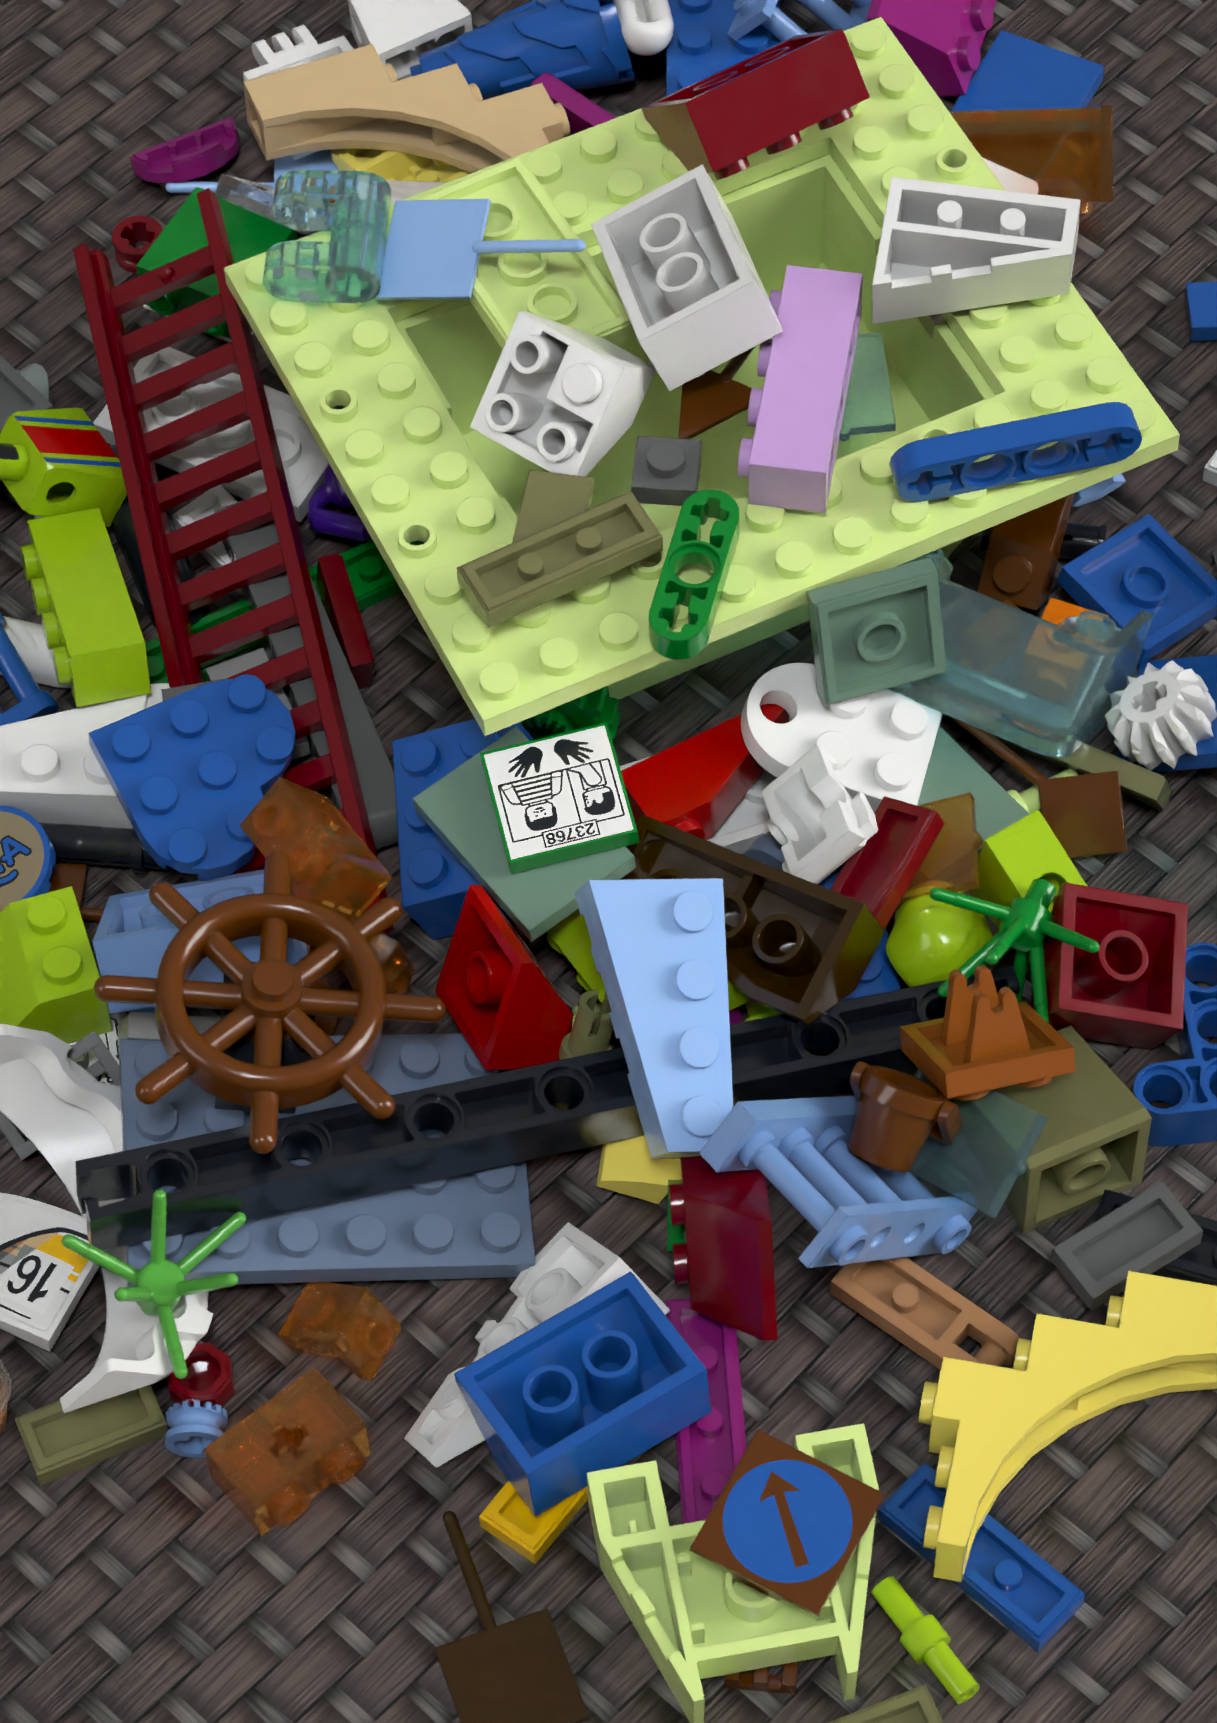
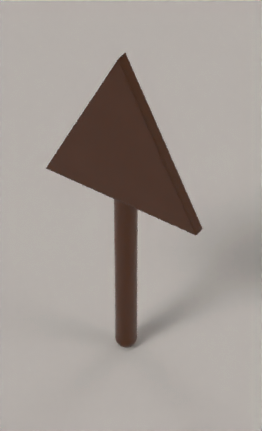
M754 348L730 359L720 374L709 370L703 375L682 384L678 439H691L748 409L752 388L732 380V378Z

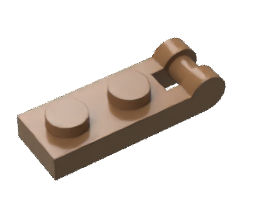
M907 1257L849 1263L844 1265L831 1280V1295L940 1370L943 1357L999 1367L1002 1365L1010 1366L1015 1360L1018 1338L1020 1337L1013 1330ZM967 1336H970L981 1345V1348L974 1357L959 1347Z

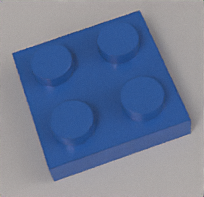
M1150 514L1064 565L1056 581L1081 607L1109 616L1107 633L1138 665L1146 662L1217 616V580Z

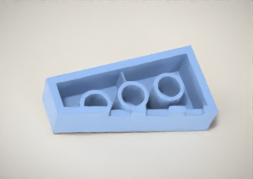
M723 878L589 880L577 889L574 894L580 914L584 915L593 945L590 949L597 973H601L612 1011L609 1013L616 1039H620L629 1069L627 1076L651 1159L701 1156L699 1152L733 1108Z

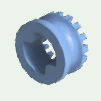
M194 1400V1407H191L189 1401H183L182 1405L175 1403L173 1407H169L168 1411H166V1422L171 1429L166 1432L164 1443L166 1449L171 1453L189 1458H207L216 1456L226 1449V1434L221 1430L228 1424V1413L226 1409H221L220 1405L212 1406V1402L206 1401L203 1407H200V1400Z

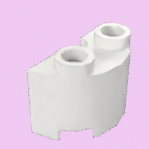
M818 744L761 791L770 818L767 820L768 828L774 838L782 845L781 850L785 858V862L782 864L783 871L817 885L864 847L867 840L878 831L875 814L866 796L860 791L851 798L844 786L836 778L833 770L840 763Z

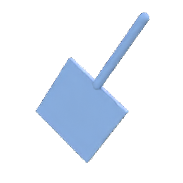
M488 198L395 201L375 298L377 300L471 299L480 254L582 252L585 249V242L581 239L483 241L491 204Z

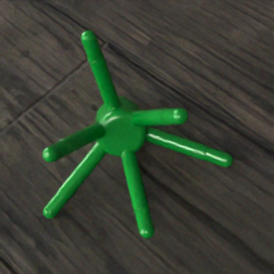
M1034 879L1025 897L1013 899L1009 907L941 888H932L930 897L935 901L1002 920L998 928L999 931L957 970H960L968 979L974 974L975 968L978 965L986 962L992 965L996 964L1008 949L1012 947L1016 949L1013 968L1020 983L1019 994L1015 995L1017 1002H1021L1030 954L1034 1008L1048 1023V998L1043 950L1045 936H1050L1089 953H1097L1100 949L1097 941L1053 923V916L1048 908L1056 893V888L1047 880ZM949 978L937 990L938 995L942 998L947 997Z

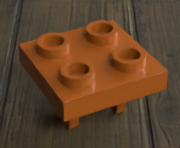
M983 964L975 968V981L967 986L966 976L960 970L951 971L949 974L944 1018L900 1026L902 1052L947 1099L976 1100L985 1097L991 1089L1010 1085L1021 1087L1043 1086L1050 1083L1054 1076L1076 1072L1074 1047L1025 1001L1017 1002L1016 995L1010 988L1003 987L997 994L992 973Z

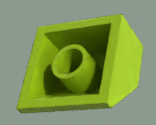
M70 886L9 903L0 912V1024L49 1032L67 1044L82 1040L93 1031H96L98 1035L113 1031L107 1002L98 999L94 993V984L100 975L73 887Z

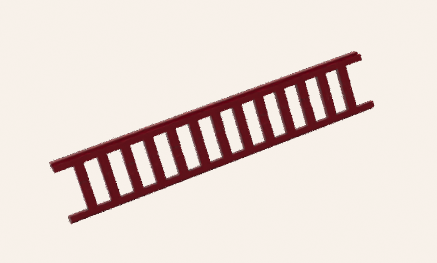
M207 188L196 193L208 241V246L118 286L114 285L109 258L101 250L94 249L89 251V247L85 243L73 248L170 688L202 683L204 680L200 667L201 663L299 623L304 643L303 647L226 679H234L245 674L253 675L264 683L266 689L277 690L310 675L312 676L317 699L289 711L296 731V740L324 729L330 753L285 771L284 779L280 785L263 795L268 811L282 802L295 797L305 796L337 782L343 807L261 840L254 850L252 860L231 875L263 870L266 857L269 853L276 850L284 851L293 860L350 837L356 863L331 872L323 905L328 907L363 893L368 910L378 901L387 897L249 323L226 284L224 267L234 264L219 199ZM216 274L219 294L125 334L122 314L179 288ZM227 321L232 342L136 383L133 362ZM239 371L243 391L147 432L143 411L180 396L183 391L192 387L207 384L232 372ZM250 419L255 441L159 482L154 463L155 460ZM262 469L267 488L266 492L170 532L165 510L203 495L205 491L218 485L231 483ZM272 520L275 521L279 538L278 543L184 583L181 582L177 565L178 560L216 545L230 536L239 535ZM282 572H287L292 594L193 635L188 612L227 596L228 593L241 587L256 584ZM316 879L301 885L302 898L311 900ZM393 924L379 935L393 930Z

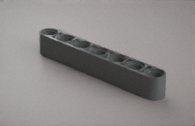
M240 502L214 510V513H217ZM272 520L239 535L230 536L222 542L230 562H233L278 543L279 538L275 521ZM286 571L259 583L241 587L251 611L292 594ZM310 576L374 845L377 850L398 843L394 771ZM299 623L269 634L268 640L264 641L265 645L267 642L270 643L271 651L269 654L271 660L304 646ZM311 675L283 687L286 696L289 693L291 694L292 701H290L292 709L317 699ZM324 729L306 736L312 759L330 753ZM337 782L324 787L333 810L342 808ZM350 837L346 838L347 844L354 856Z

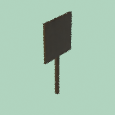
M446 1511L443 1514V1522L484 1630L434 1648L460 1722L579 1723L588 1720V1713L548 1608L497 1626L456 1514L453 1511Z

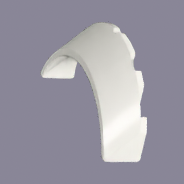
M0 1024V1111L42 1153L66 1186L82 1217L87 1218V1214H82L77 1197L75 1161L122 1151L120 1086L100 1083L84 1068L67 1057V1053L72 1046L51 1033ZM124 1198L98 1201L99 1207L122 1201ZM126 1246L109 1249L108 1254L126 1263ZM101 1267L105 1285L107 1310L103 1344L91 1372L60 1398L64 1413L156 1383L173 1372L159 1317L146 1315L136 1302H120L116 1300L114 1296L116 1289L127 1287V1280ZM208 1292L181 1296L178 1305L172 1310L185 1360L194 1349L196 1343L206 1335L213 1313L207 1310Z

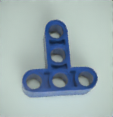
M1196 943L1186 947L1183 1029L1177 1033L1182 1060L1157 1062L1147 1065L1138 1072L1133 1083L1132 1093L1144 1105L1152 1118L1148 1145L1166 1147L1217 1141V1097L1215 1096L1217 1095V1044H1212L1203 1039L1206 1037L1217 1038V945L1212 943ZM1196 981L1205 982L1212 985V987H1198L1192 983ZM1164 1101L1173 1107L1161 1109L1150 1105L1149 1102Z

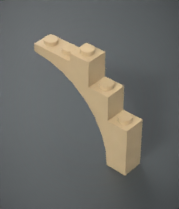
M373 44L243 81L247 122L266 161L308 151L361 148L400 151L439 160L473 173L570 135L569 121L564 107L561 103L553 104L542 83L483 100L478 86L475 83H467L457 63L398 80L393 66L390 63L383 65Z

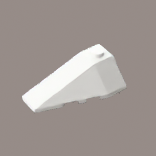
M568 1222L535 1256L536 1265L520 1272L509 1289L517 1296V1299L501 1322L497 1323L495 1320H487L475 1336L480 1345L478 1354L473 1362L630 1271L665 1315L670 1309L619 1256ZM459 1368L447 1376L404 1437L415 1450L436 1468L485 1440L455 1381L454 1373L463 1368Z

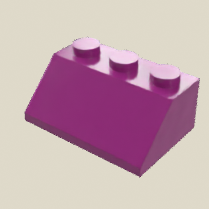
M872 0L866 20L868 22L882 17L938 97L966 95L972 73L978 69L980 64V49L986 31L991 29L993 24V10L996 0Z

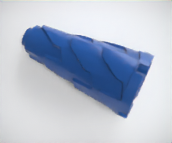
M534 0L456 37L457 40L418 55L420 64L410 67L411 75L415 76L457 63L467 83H475L478 86L483 100L530 87L531 83L544 72L550 73L572 89L602 88L636 81L623 38L615 2L612 3V0Z

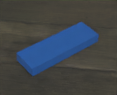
M924 1462L879 1508L878 1520L932 1565H935L936 1550L923 1548L925 1529L930 1505L944 1507L947 1489L935 1487L937 1471ZM987 1514L975 1535L962 1582L953 1581L1037 1652L1084 1604L1085 1599L1084 1592L989 1514Z

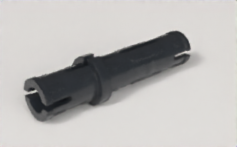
M39 822L54 846L56 862L130 867L132 873L147 874L150 869H164L145 850L134 828ZM168 865L166 866L167 870H175Z

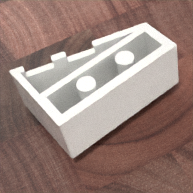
M148 695L88 705L1 725L0 806L20 809L41 823L133 829L130 820L89 745V732L146 709L148 706Z

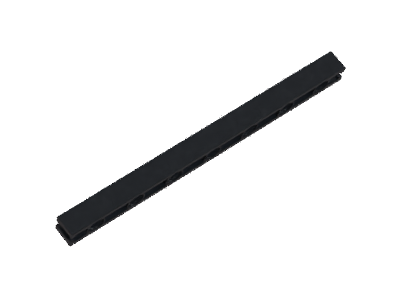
M1013 966L991 970L997 994L1003 987H1008L1015 994H1019L1020 983ZM974 974L967 979V986L974 983ZM946 980L838 1002L809 1024L784 1014L731 1024L730 1045L733 1107L738 1101L817 1098L853 1091L850 1084V1076L859 1061L870 1066L891 1068L914 1077L925 1076L902 1052L900 1026L944 1018L947 997H940L937 990ZM621 1047L391 1095L395 1101V1110L387 1119L373 1117L358 1102L278 1119L276 1146L267 1154H258L252 1150L249 1144L250 1125L75 1161L77 1197L82 1214H87V1237L89 1244L103 1251L150 1241L153 1193L155 1192L154 1189L162 1185H173L181 1189L173 1194H166V1237L221 1226L237 1212H243L246 1220L643 1136L644 1131L627 1076L629 1069L623 1049ZM816 1049L824 1052L827 1056H816L806 1050ZM563 1102L574 1108L571 1110H560L554 1108L551 1104ZM437 1130L445 1135L431 1138L424 1136L420 1132ZM295 1157H305L311 1159L314 1163L298 1166L290 1163L288 1160ZM132 1197L99 1207L98 1201Z

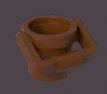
M862 1061L855 1065L850 1076V1084L858 1105L847 1144L849 1151L877 1166L898 1172H909L927 1137L950 1146L953 1144L963 1125L958 1105L948 1101L949 1098L947 1099L937 1087L891 1068L870 1066Z

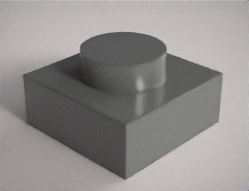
M638 436L631 492L638 502L642 504L682 506L690 495L698 492L702 461V440Z

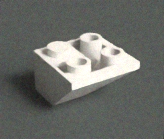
M519 311L470 428L549 472L586 477L632 426L656 369L652 364L603 338L526 311Z

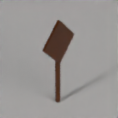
M953 707L949 711V716L1039 788L1042 816L1069 858L1128 851L1119 770L1047 779L961 709Z

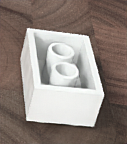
M703 164L591 224L637 339L669 391L783 332L733 216Z

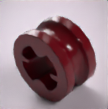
M142 215L126 218L116 225L112 232L115 258L119 266L125 271L137 273L136 265L163 231L159 222L151 217ZM143 241V247L136 248V242Z

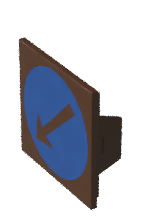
M757 1430L691 1545L690 1551L730 1571L734 1579L777 1601L784 1599L818 1617L885 1494Z

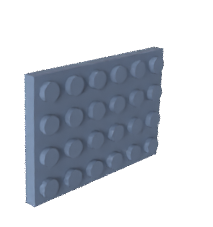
M463 1034L381 1035L374 1055L364 1068L390 1095L515 1070H485ZM330 1035L329 1037L338 1043L345 1035ZM120 1039L122 1151L250 1125L251 1111L215 1109L216 1096L206 1092L190 1079H186L156 1103L151 1105L142 1104L137 1100L134 1093L137 1082L170 1057L159 1040ZM342 1088L322 1100L296 1107L295 1114L278 1113V1119L357 1103V1101ZM437 1130L420 1132L424 1136L431 1138L445 1135ZM295 1157L288 1160L290 1163L298 1166L314 1163V1161L305 1157ZM526 1161L246 1220L221 1245L184 1276L185 1281L226 1273H235L238 1276L237 1284L518 1277L520 1272L536 1265ZM162 1185L154 1189L155 1191L163 1190L166 1194H173L181 1190L173 1185ZM220 1226L166 1237L165 1259L177 1264ZM151 1240L126 1246L127 1264L141 1270L142 1267L150 1262ZM127 1281V1287H134L135 1284Z

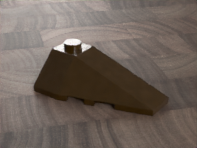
M641 814L636 823L639 843L626 846L635 857L636 868L620 880L723 878L727 979L746 997L757 1004L809 1024L856 989L885 933L864 903Z

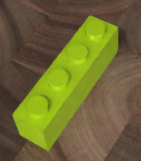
M100 508L27 520L31 544L20 546L21 559L26 581L31 582L37 616L41 615L47 649H52L53 664L58 684H70L77 707L151 694L145 641Z

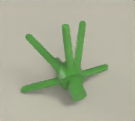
M159 1189L153 1193L150 1262L142 1267L141 1270L70 1234H66L62 1238V1244L87 1260L135 1284L134 1287L116 1289L114 1293L116 1300L120 1302H136L146 1315L159 1317L174 1375L178 1379H183L187 1376L188 1370L172 1310L178 1305L181 1296L235 1286L238 1283V1276L235 1273L213 1275L185 1281L184 1276L242 1226L246 1221V1216L243 1212L235 1213L175 1264L165 1259L167 1195L165 1191Z

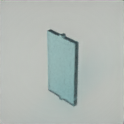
M918 1068L914 1077L935 1086ZM991 1089L985 1097L976 1100L965 1101L949 1098L948 1101L958 1105L963 1121L960 1131L950 1146L927 1137L910 1172L996 1219L1018 1175L1026 1172L1027 1164L1025 1162L1048 1118Z

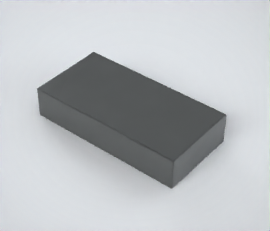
M1163 1181L1053 1247L1051 1261L1092 1311L1109 1301L1110 1295L1117 1296L1125 1291L1128 1271L1151 1275L1201 1244L1203 1230Z

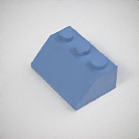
M292 864L290 895L302 897L298 865ZM264 869L172 886L199 912H202L208 907L234 897L263 893ZM150 889L109 896L92 941L101 976L119 975L157 978L161 959L179 929L151 903L149 899ZM261 936L247 937L231 942L251 962L259 961ZM287 938L286 962L294 965L308 955L307 943ZM206 957L194 969L188 980L223 982L224 973ZM107 1002L110 1014L125 1011L155 1014V1005Z

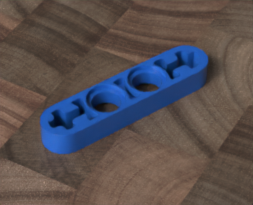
M1108 402L917 440L899 448L891 456L889 466L899 496L907 501L921 502L1113 464L1131 456L1140 447L1142 436L1132 409L1124 403ZM1051 442H1057V443H1055L1054 445H1052V446H1050V447H1047V448H1044V449H1040V450H1036V449H1038L1039 447H1041V446H1043V445H1045V444H1048V443H1051ZM990 454H995L989 459L980 462H974L981 457Z

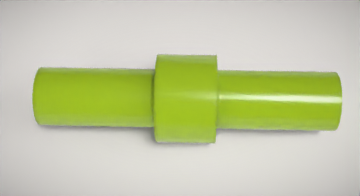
M893 1576L887 1577L878 1583L871 1594L901 1631L900 1643L918 1665L926 1663L957 1704H962L974 1696L979 1690L980 1685L948 1646L951 1637L933 1615L924 1616Z

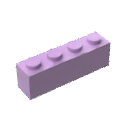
M787 265L782 291L771 290L769 300L783 332L773 336V339H768L760 344L757 375L765 377L763 389L752 388L750 394L748 426L755 427L754 438H742L738 458V477L748 478L749 504L826 513L862 315V273Z

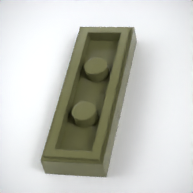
M629 491L457 567V580L486 626L490 628L663 551V537L636 497Z

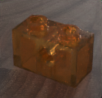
M279 777L240 824L241 828L265 858L269 853L276 850L284 851L289 855L291 859L290 889L295 896L320 903L345 917L349 922L360 916L393 878L327 796L282 777Z
M315 1367L204 1448L212 1480L261 1536L277 1524L285 1526L295 1521L308 1508L311 1498L331 1483L341 1484L352 1478L361 1469L366 1457L371 1454L365 1423Z

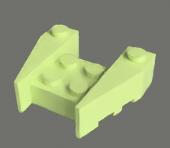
M864 1423L795 1435L794 1448L879 1491ZM656 1460L587 1473L588 1506L600 1568L690 1723H704L705 1699L700 1679L831 1655L835 1657L844 1701L855 1699L876 1513L817 1617L784 1599L777 1601L734 1579L730 1571L690 1551L691 1545L706 1520L669 1526Z

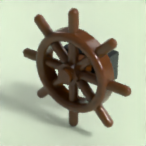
M280 850L269 853L265 859L263 893L234 897L208 907L202 912H199L171 884L167 882L155 883L149 891L151 903L179 929L161 959L157 978L103 975L94 984V993L101 1001L155 1005L157 1031L170 1058L137 1082L134 1089L137 1100L146 1105L154 1104L186 1079H190L206 1092L216 1096L215 1109L251 1111L249 1144L252 1150L258 1154H267L276 1146L278 1113L295 1114L296 1107L322 1100L342 1088L373 1117L377 1119L389 1118L395 1110L393 1097L364 1070L379 1044L384 1020L437 1023L446 1014L445 1003L436 996L386 993L383 970L369 942L401 917L402 906L397 899L385 897L352 922H349L345 917L320 903L290 895L291 859L287 853ZM261 936L259 961L251 962L231 942L242 938ZM287 938L307 943L316 948L294 965L286 962ZM206 957L224 973L223 982L188 979L194 969ZM336 966H339L348 978L353 991L309 987ZM185 1007L221 1009V1017L217 1023L200 1035L192 1024ZM315 1016L355 1018L346 1035L336 1043L315 1023Z

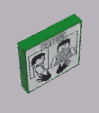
M607 722L480 753L511 874L639 843L637 827Z

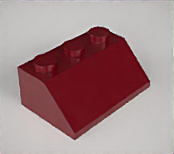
M842 28L793 36L641 109L647 122L688 171L703 164L707 173L713 172L716 180L748 168L750 164L747 156L763 148H766L768 155L800 143L802 139L799 131L817 123L819 129L824 130L847 121L854 116L851 106L870 98Z

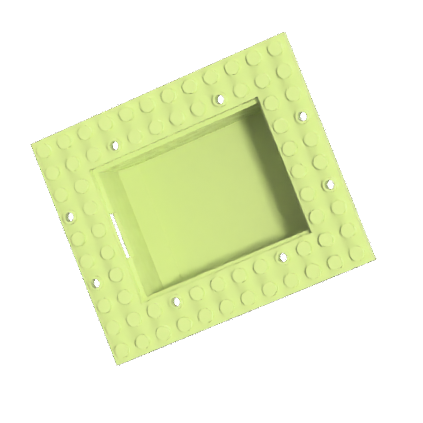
M882 17L844 31L870 98L851 106L854 115L852 118L824 130H820L817 123L799 131L802 139L800 143L781 152L768 155L766 148H763L747 156L750 164L748 168L729 177L716 180L713 172L708 173L733 216L768 298H770L771 290L782 291L787 265L862 273L863 284L862 315L826 513L749 504L748 478L738 477V458L742 438L753 439L755 427L748 426V409L691 438L702 440V461L698 491L711 489L725 492L736 501L739 507V538L713 626L705 648L694 657L683 660L666 658L655 651L649 639V610L682 506L640 503L663 537V551L571 591V594H564L490 628L486 626L458 583L457 567L512 543L529 470L549 471L470 428L501 355L502 348L468 299L377 300L375 298L395 203L224 267L226 284L485 736L606 686L609 689V697L617 698L618 700L809 621L806 591L929 557L936 568L940 567L966 537L1178 450L1179 432L1072 283L1070 284L1069 294L942 313L941 316L944 320L936 324L930 316L872 324V283L891 177L1005 190ZM642 109L518 155L522 157L578 238L585 242V248L618 294L619 292L591 224L689 172L647 122ZM518 156L512 157L505 161L491 165L484 169L478 170L471 174L457 178L455 180L436 186L434 188H431L429 190L423 191L421 193H418L416 195L410 196L402 200L419 199L423 196L438 191L442 188L457 183L461 180L476 175L480 172L495 167ZM637 337L616 345L652 364ZM760 344L753 349L732 380L750 388L763 389L765 377L757 375ZM730 360L711 370L720 374ZM655 371L632 426L586 476L593 477L594 485L590 509L631 491L638 436L678 438L682 385L669 391L658 372ZM1108 402L1127 404L1132 409L1141 432L1142 442L1140 447L1131 456L1113 464L921 502L907 501L899 496L889 466L891 456L899 448L917 440ZM336 406H343V409H332V408H334V407H336ZM1051 442V443L1045 444V445L1039 447V448L1036 449V450H1040V449H1044V448L1050 447V446L1054 445V444L1057 443V442ZM990 454L981 457L974 462H980L989 459L995 454ZM708 517L707 522L704 525H700L701 541L710 544L712 526L715 521L719 520L718 518ZM418 540L424 542V544L422 545L410 544L411 542ZM690 564L682 567L676 575L686 583L698 584L708 580L713 573L703 565ZM679 604V615L673 628H669L673 632H681L684 624H688V607Z

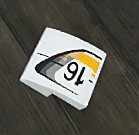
M0 1193V1329L50 1352L99 1268V1265L87 1260L62 1244V1238L66 1234L73 1235L89 1244L87 1218L33 1199Z

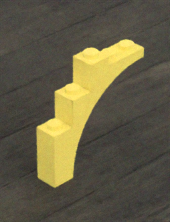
M1128 1271L1124 1297L1110 1295L1105 1325L1036 1313L1032 1340L1018 1338L1013 1369L943 1357L939 1382L925 1381L919 1413V1423L931 1425L928 1452L940 1454L935 1487L947 1489L944 1507L930 1505L925 1529L923 1548L936 1550L933 1577L962 1582L975 1535L999 1493L1035 1454L1072 1427L1127 1403L1172 1392L1217 1389V1286Z

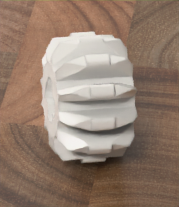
M1173 660L1165 664L1160 670L1148 662L1143 675L1137 678L1125 675L1127 683L1125 690L1109 694L1112 708L1104 716L1108 722V729L1115 738L1114 743L1123 756L1128 757L1131 762L1138 761L1139 764L1144 765L1150 771L1156 768L1162 761L1174 769L1179 756L1185 753L1197 756L1196 743L1214 737L1211 722L1217 717V712L1215 710V702L1208 693V687L1202 678L1195 674L1191 668L1184 670L1183 667L1178 666Z

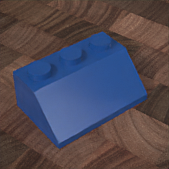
M631 1271L454 1373L455 1381L499 1468L535 1517L587 1486L588 1472L620 1467L711 1413L707 1369Z

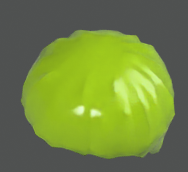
M942 883L922 885L910 892L896 910L894 915L895 924L886 941V953L892 966L909 987L947 980L951 971L957 970L993 937L983 914L938 902L930 897L932 888H941L966 895L955 887ZM986 962L983 965L989 969L992 964Z

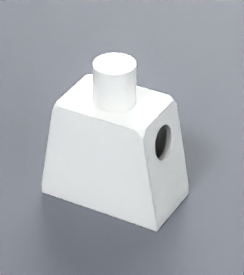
M348 0L351 29L358 47L373 44L383 65L390 63L393 66L398 80L412 77L410 67L420 64L418 55L457 40L456 37L473 30L471 13L458 0Z

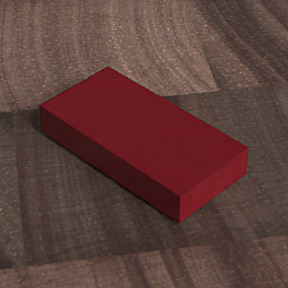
M339 553L318 557L316 584L322 604L358 688L370 687L373 681L374 657L343 556H340Z
M886 796L883 797L874 813L878 831L867 840L864 847L846 861L830 889L864 903L883 930L945 824L935 810Z

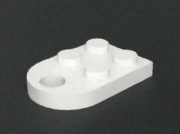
M790 663L769 670L754 684L742 710L741 732L745 745L752 757L766 771L776 777H779L816 744L820 745L840 763L833 770L836 778L841 782L851 798L862 791L873 812H875L884 796L914 805L918 804L943 709L888 689L825 706L818 693L815 664ZM764 704L779 705L788 712L791 721L783 724L772 722L763 715L760 706Z

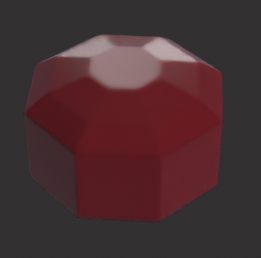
M210 1342L196 1344L185 1360L188 1370L187 1376L183 1379H178L174 1375V1371L167 1376L171 1400L181 1405L183 1401H189L191 1407H194V1400H200V1407H203L206 1401L212 1402V1406L218 1404L222 1407L234 1393L230 1357Z

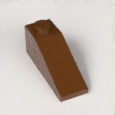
M1075 493L993 527L976 595L1037 610L1048 601Z

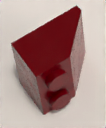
M1064 882L1059 888L1051 912L1053 923L1097 941L1100 949L1097 953H1089L1050 936H1045L1043 950L1049 1024L1056 1031L1071 1025L1084 1039L1150 1050L1155 1049L1183 1029L1188 904ZM1032 989L1031 1007L1035 1010Z
M702 1156L680 1157L682 1183L669 1184L671 1225H684L685 1243H672L675 1284L688 1283L691 1310L763 1341L778 1340L772 1219L766 1177L759 1169L716 1172Z

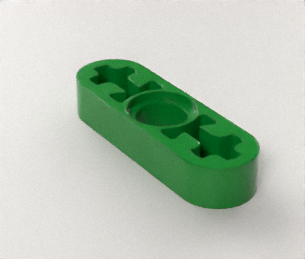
M711 489L701 490L690 495L682 504L649 610L650 643L656 652L666 658L683 660L694 657L705 648L708 642L739 538V507L736 501L725 492ZM708 517H715L719 520L715 521L712 526L710 544L701 541L700 525H704ZM690 564L703 565L713 573L708 580L698 584L686 583L676 575L682 567ZM679 604L688 607V624H684L681 632L670 631L669 628H673L679 615Z

